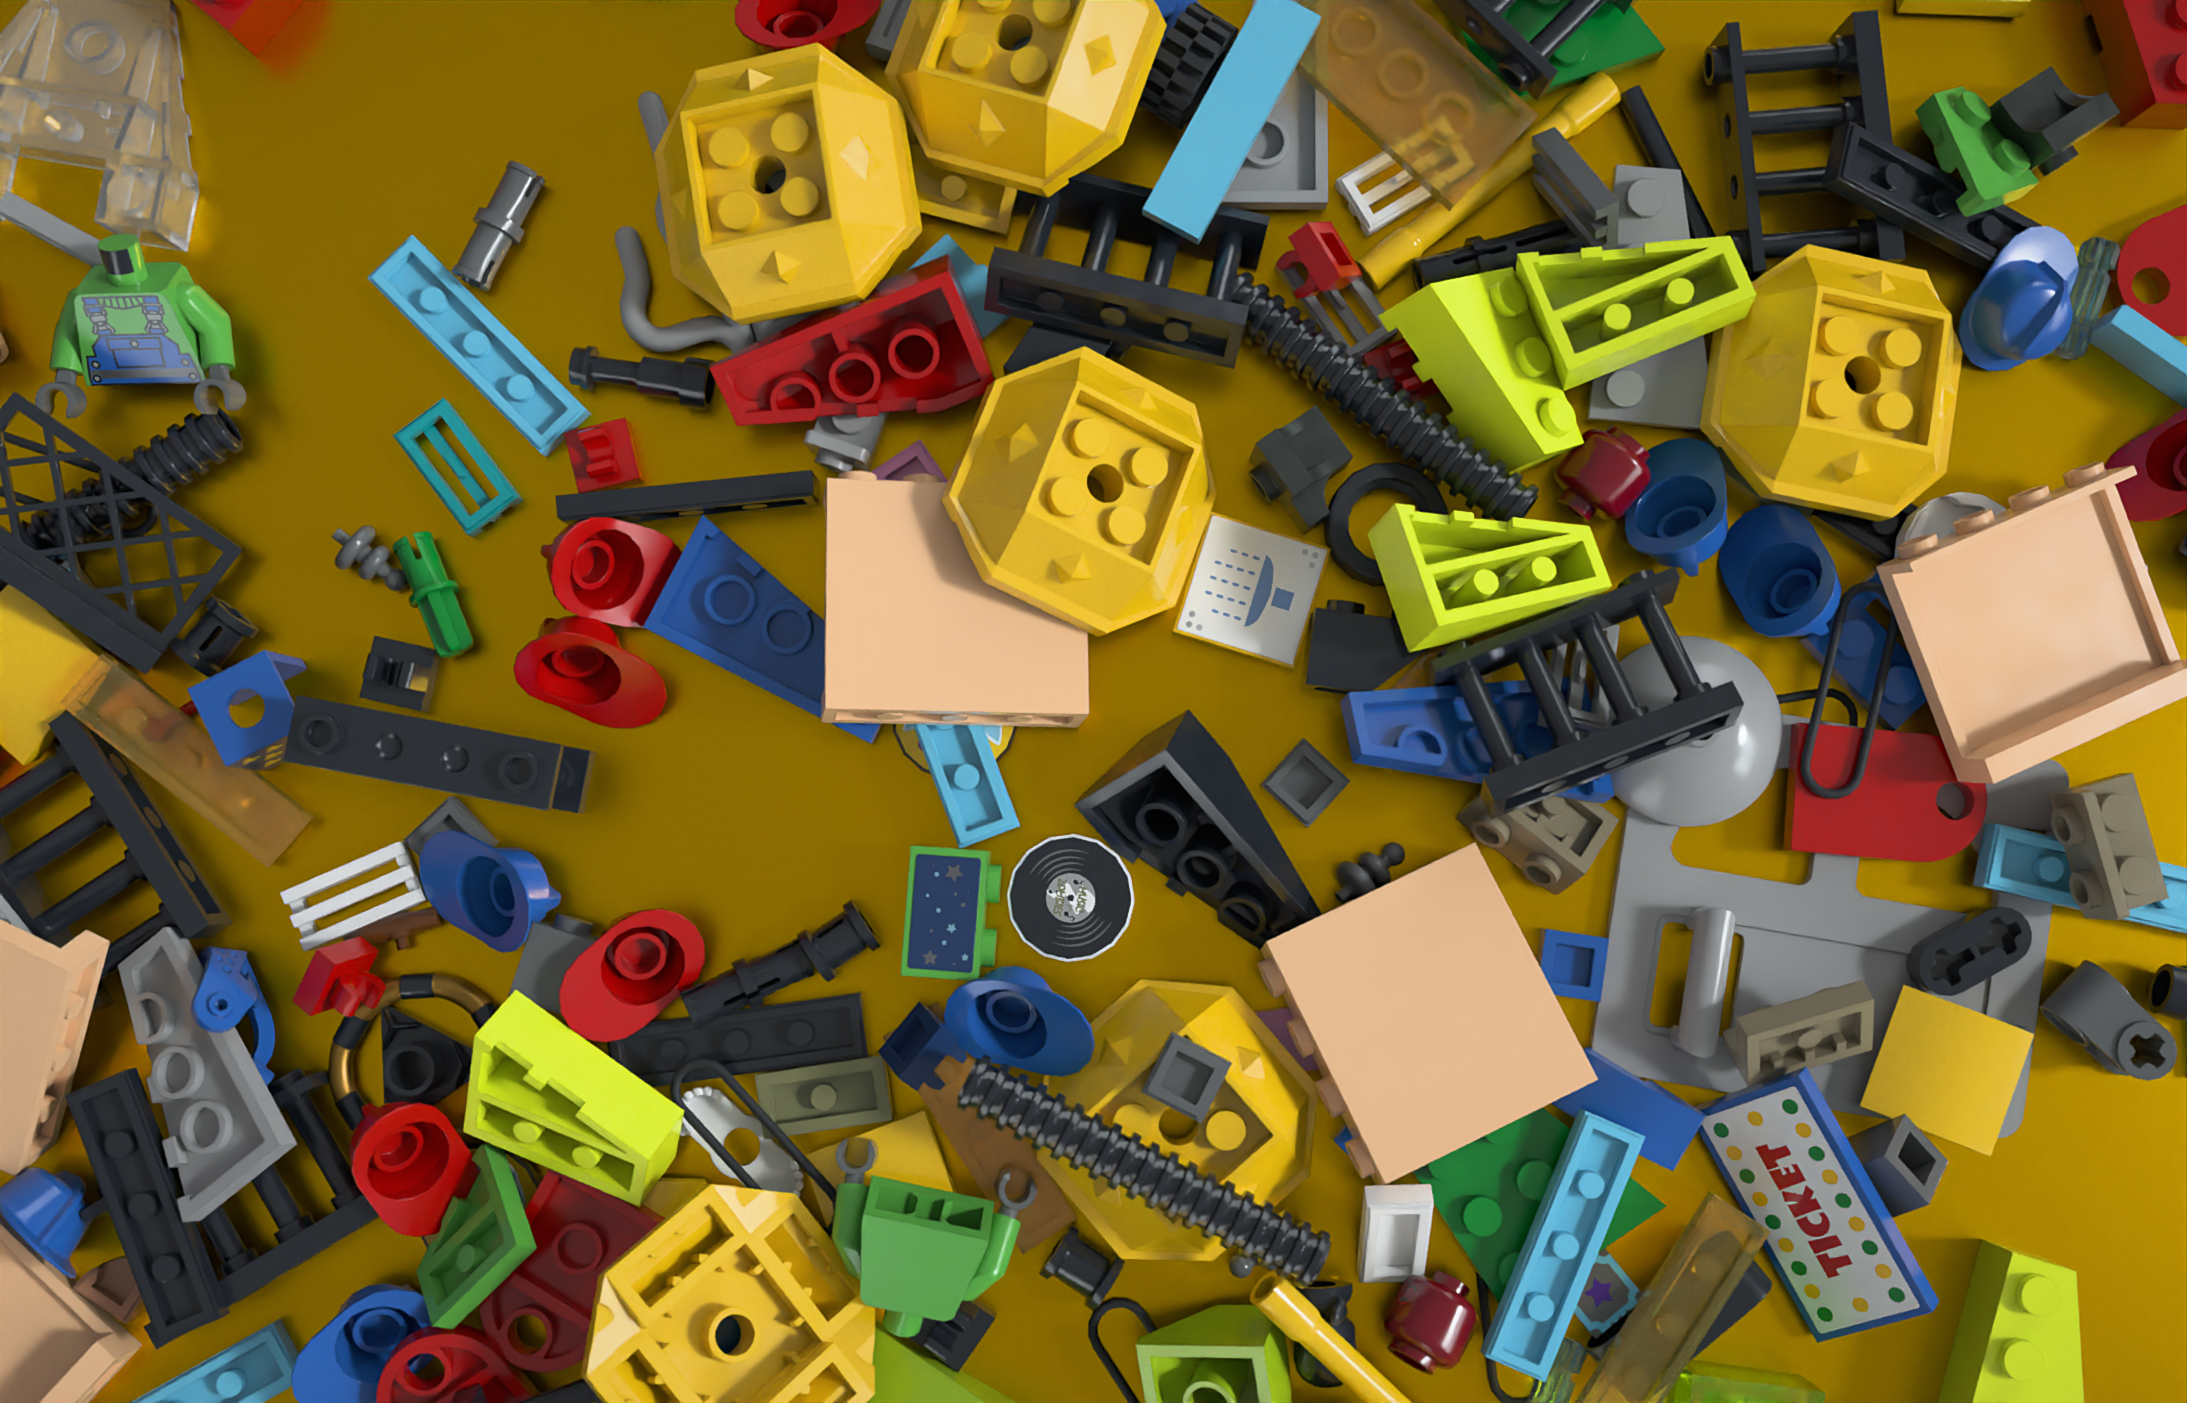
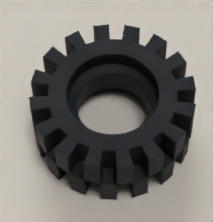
M1190 3L1185 12H1182L1177 18L1174 28L1171 27L1167 32L1163 45L1159 46L1138 105L1176 129L1182 130L1197 111L1235 42L1239 29L1198 3Z

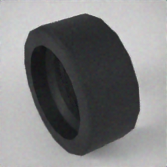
M1399 462L1374 463L1353 472L1332 496L1328 506L1330 513L1324 520L1325 542L1327 547L1331 548L1330 554L1334 562L1351 578L1371 586H1385L1377 561L1365 556L1354 545L1349 534V515L1353 505L1363 494L1375 489L1392 488L1405 493L1416 503L1420 512L1448 515V508L1438 487L1417 469Z

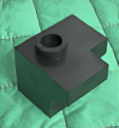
M2052 66L2003 96L1989 107L1992 114L1990 121L2005 139L2014 141L2026 152L2031 163L2030 171L2038 168L2044 177L2079 155L2073 146L2075 143L2120 113L2107 92L2095 96H2083L2074 93L2063 84Z
M1315 405L1289 424L1279 429L1276 428L1255 443L1249 458L1254 468L1248 472V475L1256 489L1268 503L1275 499L1279 501L1304 536L1324 522L1330 511L1324 497L1326 482L1344 470L1353 456Z

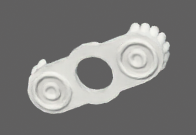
M710 1086L704 1088L696 1087L693 1091H688L684 1094L682 1100L723 1147L726 1136L733 1129L746 1128L756 1134L760 1142L759 1155L752 1163L741 1166L762 1190L794 1193L800 1197V1190L804 1187V1173L800 1165L773 1138L764 1140L762 1124L757 1117L747 1115L721 1090L713 1089ZM683 1117L680 1135H691L711 1154L712 1162L720 1172L730 1178L738 1179L743 1184Z

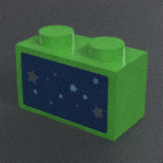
M911 845L900 976L972 981L982 978V967L994 968L997 929L985 928L987 903H999L1002 865L990 864L991 851Z

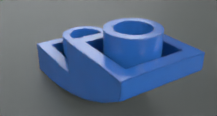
M1589 1047L1584 1048L1583 1051L1598 1080L1551 1104L1573 1118H1576L1579 1108L1645 1136L1639 1155L1671 1171L1675 1170L1707 1115L1652 1080L1644 1082Z

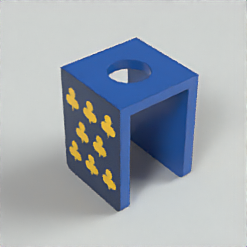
M263 650L187 689L225 767L267 771L285 762L283 758L295 704L283 681L307 669L303 659ZM259 694L263 698L265 705L264 715L256 725L248 728H242L235 724L230 716V705H238Z

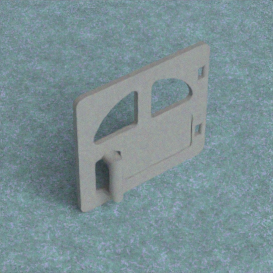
M1782 714L1784 741L1777 769L1789 767L1791 724L1799 722L1810 723V718ZM1820 720V724L1863 728ZM2047 759L1995 784L1985 783L1987 790L1986 815L1981 829L1970 843L1978 856L1985 823H1996L2029 831H2043V835L2056 837L2051 825L2053 808L2049 794L2069 788L2067 772L2058 762ZM1946 783L1939 789L1936 796L1938 810L1945 817L1953 820L1962 813L1965 800L1963 793L1957 786ZM1625 805L1605 938H1609L1602 996L1601 1002L1595 1001L1589 1048L1636 1077L1729 1093L1747 1088L1748 1086L1723 1044V1036H1718L1733 934L1736 933L1740 935L1742 943L1729 1028L1736 1027V1017L1749 1014L1758 1008L1776 1006L1813 995L1824 988H1836L1860 980L1864 982L1874 998L1872 1050L1808 1069L1831 1110L1890 1120L1891 1118L1860 1107V1103L1903 985L1923 991L1917 988L1910 979L1907 970L1908 955L1912 947L1920 940L1967 914L1863 896L1856 888L1859 865L1858 857L1810 853L1806 879L1798 885L1684 866L1674 858L1671 851V844L1680 827L1655 822ZM1991 890L1992 903L1990 906L2012 908L2020 912L2029 922L2032 931V941L2027 954L2018 962L1960 994L1953 996L1931 995L2016 1026L2035 1036L2053 904ZM1990 921L1992 933L1989 937L1975 944L1977 949L1982 946L2004 948L2001 937L2009 932L2007 925L1993 924ZM1675 922L1686 924L1688 929L1693 930L1679 1026L1674 1025L1671 1028L1653 1025L1650 1022L1649 1015L1662 929L1666 923ZM1935 952L1933 955L1936 959V965L1929 970L1930 976L1948 980L1949 976L1946 968L1963 958L1961 952L1953 956L1938 955ZM2034 1037L1998 1138L2010 1136L2022 1123Z

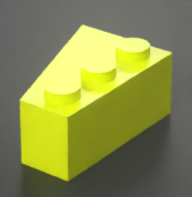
M1731 236L1644 243V247L1602 250L1601 246L1581 248L1578 253L1539 256V252L1517 254L1515 275L1525 290L1527 304L1542 341L1550 351L1552 365L1563 391L1745 319L1757 295Z
M1513 267L1431 283L1378 315V318L1388 332L1396 328L1399 329L1418 357L1419 361L1413 364L1412 368L1420 380L1424 383L1432 378L1453 410L1446 415V418L1450 424L1458 427L1457 434L1462 439L1466 436L1473 438V447L1478 451L1484 447L1490 451L1489 459L1494 463L1500 459L1507 464L1505 471L1510 475L1516 471L1518 473L1529 471L1584 444L1576 423L1575 412L1565 397L1552 365L1550 351L1542 341L1527 304L1525 290L1518 282Z
M1395 503L1367 533L1408 652L1516 628L1600 596L1612 587L1590 526L1512 517L1508 522L1476 519L1473 512L1456 510L1450 515L1416 512L1414 505Z
M515 990L474 1036L463 1132L640 1207L676 1157L684 1110L519 991Z
M1981 1239L1937 1403H2084L2077 1272L2043 1257Z

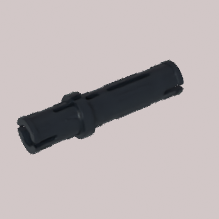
M1560 218L1487 240H1483L1479 235L1467 238L1462 247L1424 258L1418 257L1413 259L1412 272L1417 290L1419 291L1431 283L1509 267H1513V270L1516 271L1518 253L1539 252V256L1578 253L1581 248L1586 247Z

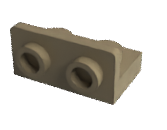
M2119 773L2049 794L2053 808L2051 814L2052 829L2057 840L2064 846L2071 871L2069 877L2070 892L2076 904L2082 909L2084 918L2119 920L2129 917L2130 909L2169 898L2133 773Z
M1481 790L1463 807L1457 816V819L1471 830L1473 836L1480 843L1496 849L1518 866L1529 881L1537 886L1546 888L1555 895L1560 894L1586 874L1619 821L1618 818L1597 802L1560 796H1551L1491 820L1480 797Z
M1860 980L1836 988H1824L1813 995L1776 1006H1764L1749 1014L1736 1017V1027L1726 1029L1723 1032V1044L1748 1087L1773 1080L1783 1074L1803 1067L1810 1069L1872 1050L1874 998L1864 982Z

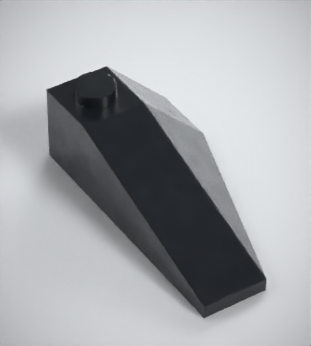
M1189 709L1144 736L1087 789L1074 804L1116 853L1132 864L1137 858L1143 860L1169 878L1165 884L1166 887L1181 897L1188 891L1217 911L1218 921L1260 950L1266 941L1322 915L1232 760Z

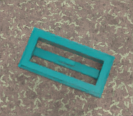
M442 398L393 435L467 535L474 538L483 531L482 527L490 521L494 523L503 516L502 512L510 506L514 508L523 501V498L458 412L445 398ZM441 418L444 419L500 493L494 499L489 497L435 425ZM424 432L479 505L480 509L474 514L469 512L416 442L415 438Z

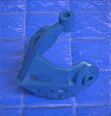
M208 946L197 956L205 971L191 1002L193 1019L201 1028L208 1032L223 1033L232 1029L240 1022L243 1016L249 1014L254 1030V1047L251 1058L267 1086L275 1076L266 1067L273 1055L275 1028L269 1007L247 959L248 951Z

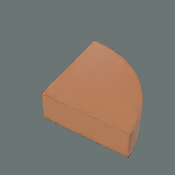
M126 1256L114 1258L91 1269L73 1287L81 1295L125 1324L135 1320L144 1307Z

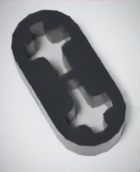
M1985 906L1976 909L1920 940L1912 947L1907 958V970L1910 979L1917 988L1930 994L1944 996L1960 994L2018 962L2027 954L2032 941V931L2029 922L2020 912L2008 907ZM1990 921L1993 924L2007 925L2009 932L2001 937L2002 944L2004 945L2003 949L1997 946H1982L1977 949L1975 945L1991 935ZM1935 952L1938 955L1953 956L1961 952L1963 958L1946 968L1949 976L1948 980L1930 976L1929 970L1936 965V959L1933 955Z

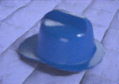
M2049 226L2029 227L2015 234L2000 250L1961 312L1958 336L1963 353L1971 363L1988 371L2008 370L2025 363L2027 360H2035L2051 353L2063 342L2071 327L2073 316L2071 299L2077 287L2079 270L2075 248L2064 233Z
M1693 438L1672 439L1648 450L1650 457L1645 463L1650 470L1651 480L1625 512V532L1629 545L1639 553L1648 554L1650 558L1664 567L1682 568L1688 576L1694 577L1699 574V563L1714 555L1726 539L1728 521L1726 514L1725 472L1718 451L1707 442Z
M1782 504L1762 505L1743 514L1727 532L1725 542L1720 548L1719 567L1724 583L1739 607L1745 621L1756 633L1771 638L1804 636L1810 633L1819 636L1828 634L1827 622L1833 617L1839 607L1842 589L1834 562L1812 524L1798 510Z
M456 830L435 833L424 844L419 858L420 880L425 895L432 906L449 923L501 953L516 951L526 942L532 923L540 922L546 916V913L557 907L561 901V894L549 885L547 875L540 861L532 853L518 847H492L469 834Z
M1016 965L1001 966L987 972L981 979H974L959 986L946 1003L944 1012L945 1024L959 1039L957 1042L959 1046L976 1059H981L982 1055L986 1054L992 1058L991 1063L1005 1064L1043 1075L1061 1077L1079 1072L1091 1060L1095 1042L1090 1024L1076 1006L1065 997L1053 993L1043 977L1031 969Z
M30 1167L0 1187V1213L17 1233L43 1258L68 1277L75 1278L77 1275L70 1262V1256L92 1224V1221L85 1224L79 1214L80 1211L88 1207V1204L83 1200L86 1183L80 1176L68 1171H61L53 1175L42 1168Z
M388 1283L368 1285L354 1292L341 1305L337 1316L315 1334L297 1355L291 1373L293 1395L299 1403H377L376 1395L379 1379L385 1362L393 1349L413 1332L432 1325L423 1295L415 1292L409 1284L399 1286ZM427 1353L418 1354L408 1361V1367L415 1375L435 1356Z

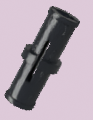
M796 938L792 942L748 962H745L744 958L731 962L732 969L703 983H699L686 990H681L679 993L695 1029H698L716 1020V1018L748 1004L751 1009L764 1004L762 998L790 984L799 982L807 977L810 978L815 973L809 957L798 938Z

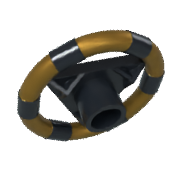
M435 972L402 974L401 976L384 981L386 989L377 1008L370 1009L361 1001L354 1016H344L332 1039L328 1066L329 1084L335 1102L334 1105L349 1129L353 1132L355 1131L359 1122L364 1118L361 1108L366 1105L354 1082V1053L371 1019L381 1011L384 1104L404 1101L434 1106L469 1083L473 1045L391 1004L402 999L436 997L445 999L467 1011L480 1030L498 1010L494 1003L468 983ZM464 1122L454 1128L466 1146L473 1145L480 1140L463 1132Z

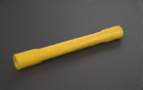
M1596 72L1560 100L1548 115L1406 226L1394 230L1358 258L1355 262L1363 274L1361 277L1367 286L1375 292L1379 291L1414 263L1413 259L1421 257L1428 247L1533 166L1532 155L1538 153L1532 146L1533 135L1556 127L1562 136L1568 139L1582 132L1619 103L1621 95L1613 80L1604 72Z
M1276 1271L1267 1273L1257 1282L1251 1292L1250 1301L1290 1339L1299 1342L1363 1403H1412L1320 1316L1318 1309L1286 1279L1277 1276Z

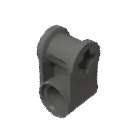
M2082 961L2039 1007L2042 1014L2059 1031L2078 1043L2103 1068L2111 1073L2125 1076L2130 1075L2133 1078L2150 1081L2159 1079L2169 1073L2176 1062L2177 1047L2175 1039L2170 1032L2144 1010L2117 979L2093 962ZM2132 1037H2136L2138 1039L2132 1046L2129 1042ZM2136 1050L2139 1053V1056L2136 1060H2132L2131 1058L2134 1056Z

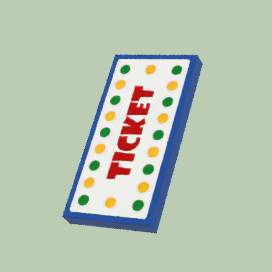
M1807 1067L1721 1096L1695 1107L1707 1115L1698 1132L1817 1343L1934 1311L1939 1303L1937 1296Z

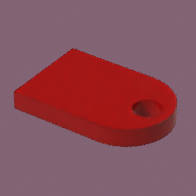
M2187 204L2153 217L2128 232L2113 249L2106 270V288L2114 309L2121 305H2128L2178 341L2187 340ZM2136 274L2147 275L2156 283L2158 297L2154 304L2143 303L2135 296L2132 282Z
M1799 722L1791 724L1783 851L1902 862H1933L1959 853L1972 842L1981 829L1987 810L1985 783L1958 781L1940 736L1875 729L1864 776L1859 787L1848 796L1839 799H1828L1813 793L1804 783L1800 772L1801 756L1809 723ZM1819 724L1811 757L1810 771L1813 779L1820 786L1836 790L1844 787L1851 781L1865 728ZM1946 783L1957 786L1963 793L1965 800L1962 813L1953 820L1942 815L1936 804L1937 793Z
M548 1169L524 1210L537 1249L479 1304L480 1317L485 1334L501 1356L519 1368L541 1373L560 1371L584 1359L599 1274L665 1219L643 1204L640 1207L552 1169ZM521 1315H533L543 1323L546 1330V1340L542 1347H528L519 1339L516 1327Z
M458 1324L454 1329L431 1325L413 1332L393 1349L385 1362L379 1379L376 1401L377 1403H451L456 1392L481 1384L488 1403H516L538 1395L540 1392L519 1367L501 1356L495 1346L488 1340L484 1331L464 1324ZM418 1354H432L442 1361L445 1370L435 1378L423 1379L410 1371L408 1361Z

